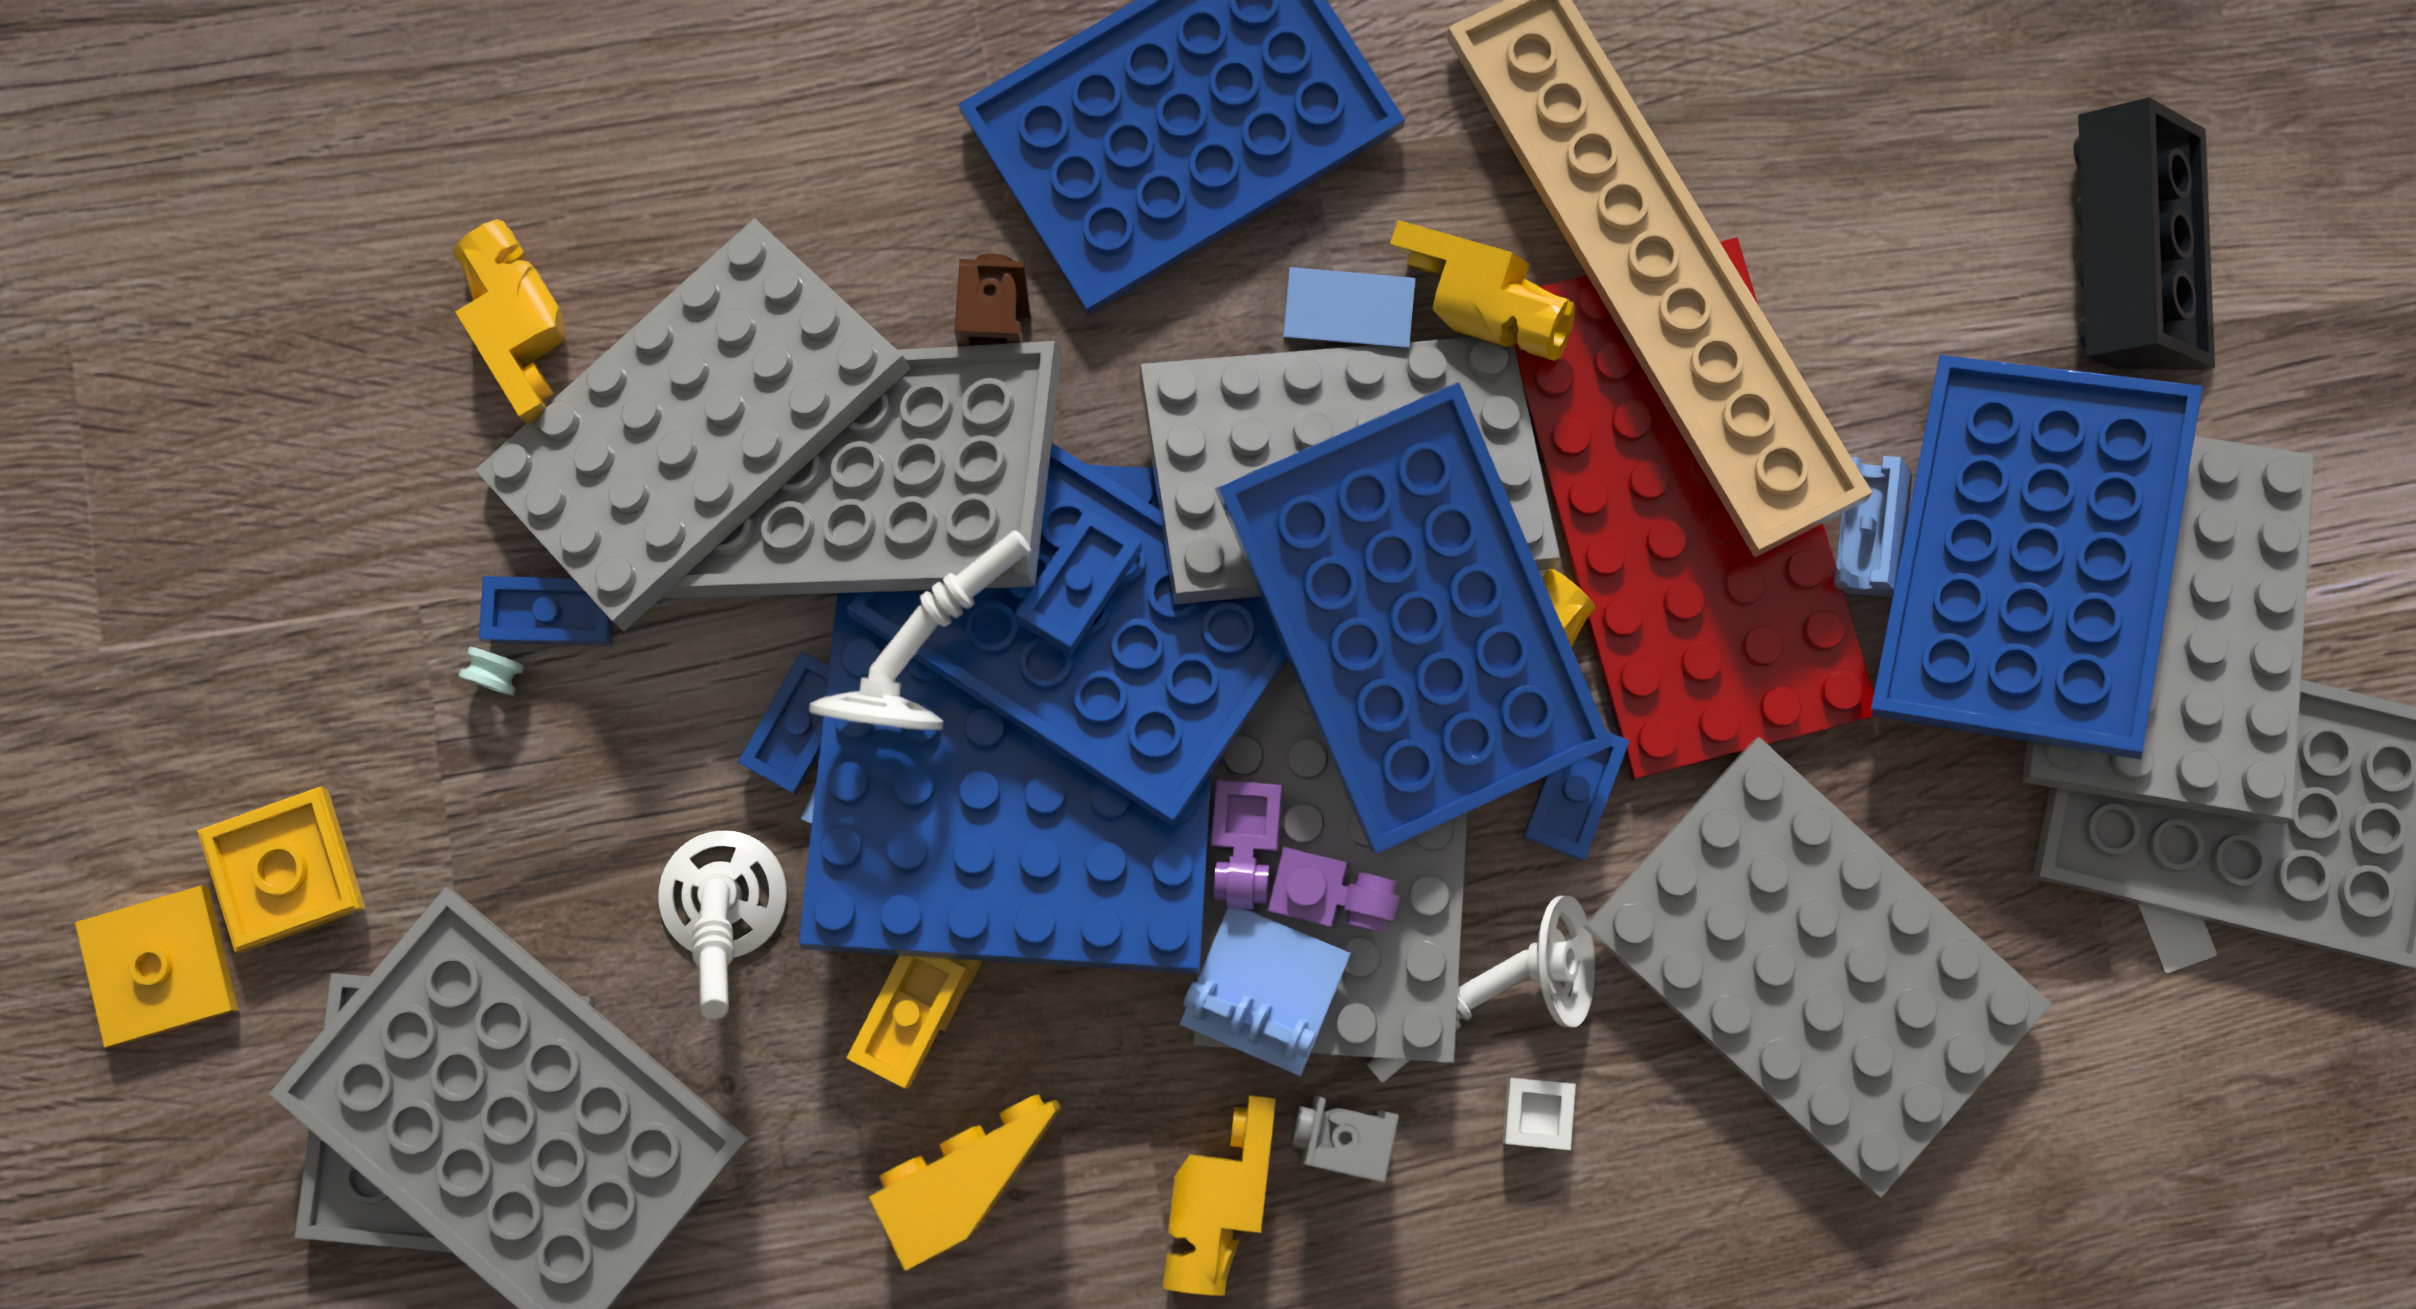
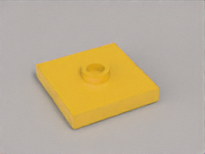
M320 786L197 830L234 952L245 953L366 909L328 788Z
M200 885L75 922L105 1048H114L239 1011L208 886Z

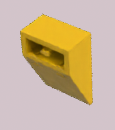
M1039 1094L1033 1095L999 1113L1005 1126L985 1135L981 1125L974 1126L941 1143L939 1146L945 1157L927 1166L921 1155L879 1176L884 1189L869 1196L905 1271L967 1239L979 1229L1061 1111L1062 1106L1058 1099L1044 1105Z

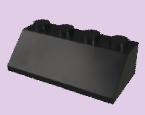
M2150 97L2078 114L2079 137L2075 139L2073 152L2075 162L2080 170L2081 196L2076 201L2075 213L2077 222L2082 229L2083 256L2079 258L2077 274L2080 285L2084 290V316L2079 324V335L2081 343L2086 350V357L2119 369L2206 370L2215 368L2206 129Z

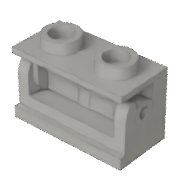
M1313 1096L1311 1108L1299 1106L1291 1145L1302 1149L1300 1160L1305 1165L1385 1182L1399 1115L1377 1110L1376 1116L1342 1108L1330 1109L1325 1112L1323 1110L1326 1099L1319 1096Z

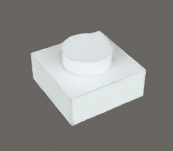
M1507 1078L1502 1143L1571 1150L1576 1084Z

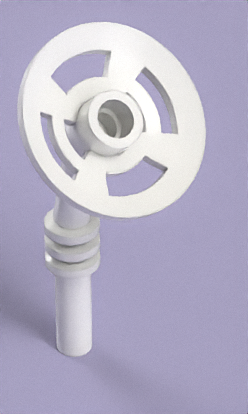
M1014 530L957 576L952 573L947 574L943 578L945 585L938 582L932 586L933 594L926 591L920 596L922 604L869 668L868 678H861L860 691L827 696L811 702L809 712L878 725L942 730L943 720L926 708L900 697L901 683L895 682V678L938 625L946 627L951 623L950 615L958 618L963 614L961 606L966 609L972 607L975 604L973 596L1031 551L1026 540L1020 533Z
M735 831L708 832L686 842L668 861L661 876L658 891L659 909L665 926L679 944L693 952V960L700 967V1009L704 1017L712 1020L720 1019L728 1012L727 965L731 963L733 958L753 952L771 938L783 919L788 898L786 877L776 856L757 839ZM722 846L736 848L730 863L723 861L713 862L698 869L691 861V858L706 849ZM757 862L764 870L769 885L767 908L758 906L760 886L755 873L751 869ZM741 875L744 876L748 884L749 897L747 902L742 901L743 890L737 881ZM676 881L684 882L682 887V903L685 912L691 919L686 926L679 918L675 907L674 891ZM693 886L698 887V899L701 903V911L699 913L692 899ZM743 918L753 930L745 936L733 940L731 924Z
M1557 896L1549 903L1542 919L1537 943H1532L1528 950L1521 951L1459 986L1457 1029L1461 1027L1460 1018L1466 1021L1472 1018L1471 1009L1528 977L1534 982H1539L1548 1010L1560 1026L1577 1027L1585 1020L1594 992L1595 954L1592 935L1583 928L1588 919L1582 906L1572 896ZM1559 916L1567 926L1570 938L1565 940L1562 932L1556 929ZM1373 1057L1366 1064L1383 1084L1410 1060Z

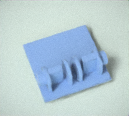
M1227 908L1198 981L1192 982L1183 1004L1186 1010L1179 1025L1301 1076L1351 953L1249 910Z

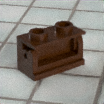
M992 253L980 255L976 259H960L954 326L957 346L1023 343L1021 324L1017 321V318H1031L1025 263L1023 261H1013L1005 255Z

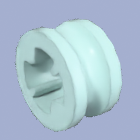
M469 647L467 655L471 659V664L467 669H461L458 677L476 685L514 696L516 688L512 685V678L518 673L522 674L525 666L505 657Z

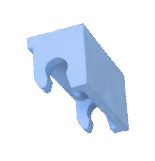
M1289 267L1283 338L1409 348L1415 278Z
M1883 456L1882 465L1861 463L1860 458L1851 457L1873 493L1868 501L1842 513L1834 585L1837 589L1844 590V594L1893 597L1908 521L1912 473L1902 457Z

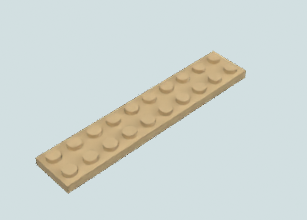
M1504 0L1449 26L1448 42L1753 556L1757 557L1868 501L1873 492L1573 1Z

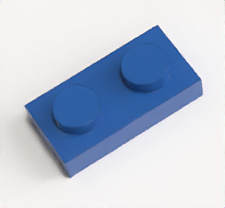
M1086 509L1036 581L1035 586L1032 587L1015 612L1016 623L1072 655L1141 553L1142 541Z
M483 576L479 639L485 643L612 646L613 621L574 578Z
M803 651L800 652L737 762L795 795L799 793L820 754L824 716L809 712V706L811 702L826 697L829 672L827 664Z
M1607 732L1612 746L1545 776L1522 839L1578 861H1584L1630 740Z

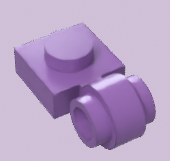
M1216 780L1211 846L1219 849H1232L1233 855L1229 858V862L1217 861L1214 899L1226 901L1227 908L1254 910L1255 903H1268L1271 867L1268 864H1258V857H1255V851L1278 853L1283 799L1282 785Z
M1283 847L1268 911L1334 928L1339 906H1343V910L1349 911L1346 924L1385 933L1387 921H1395L1400 896L1394 894L1397 885L1396 881L1366 873H1358L1356 885L1349 884V887L1344 886L1349 868L1347 862Z

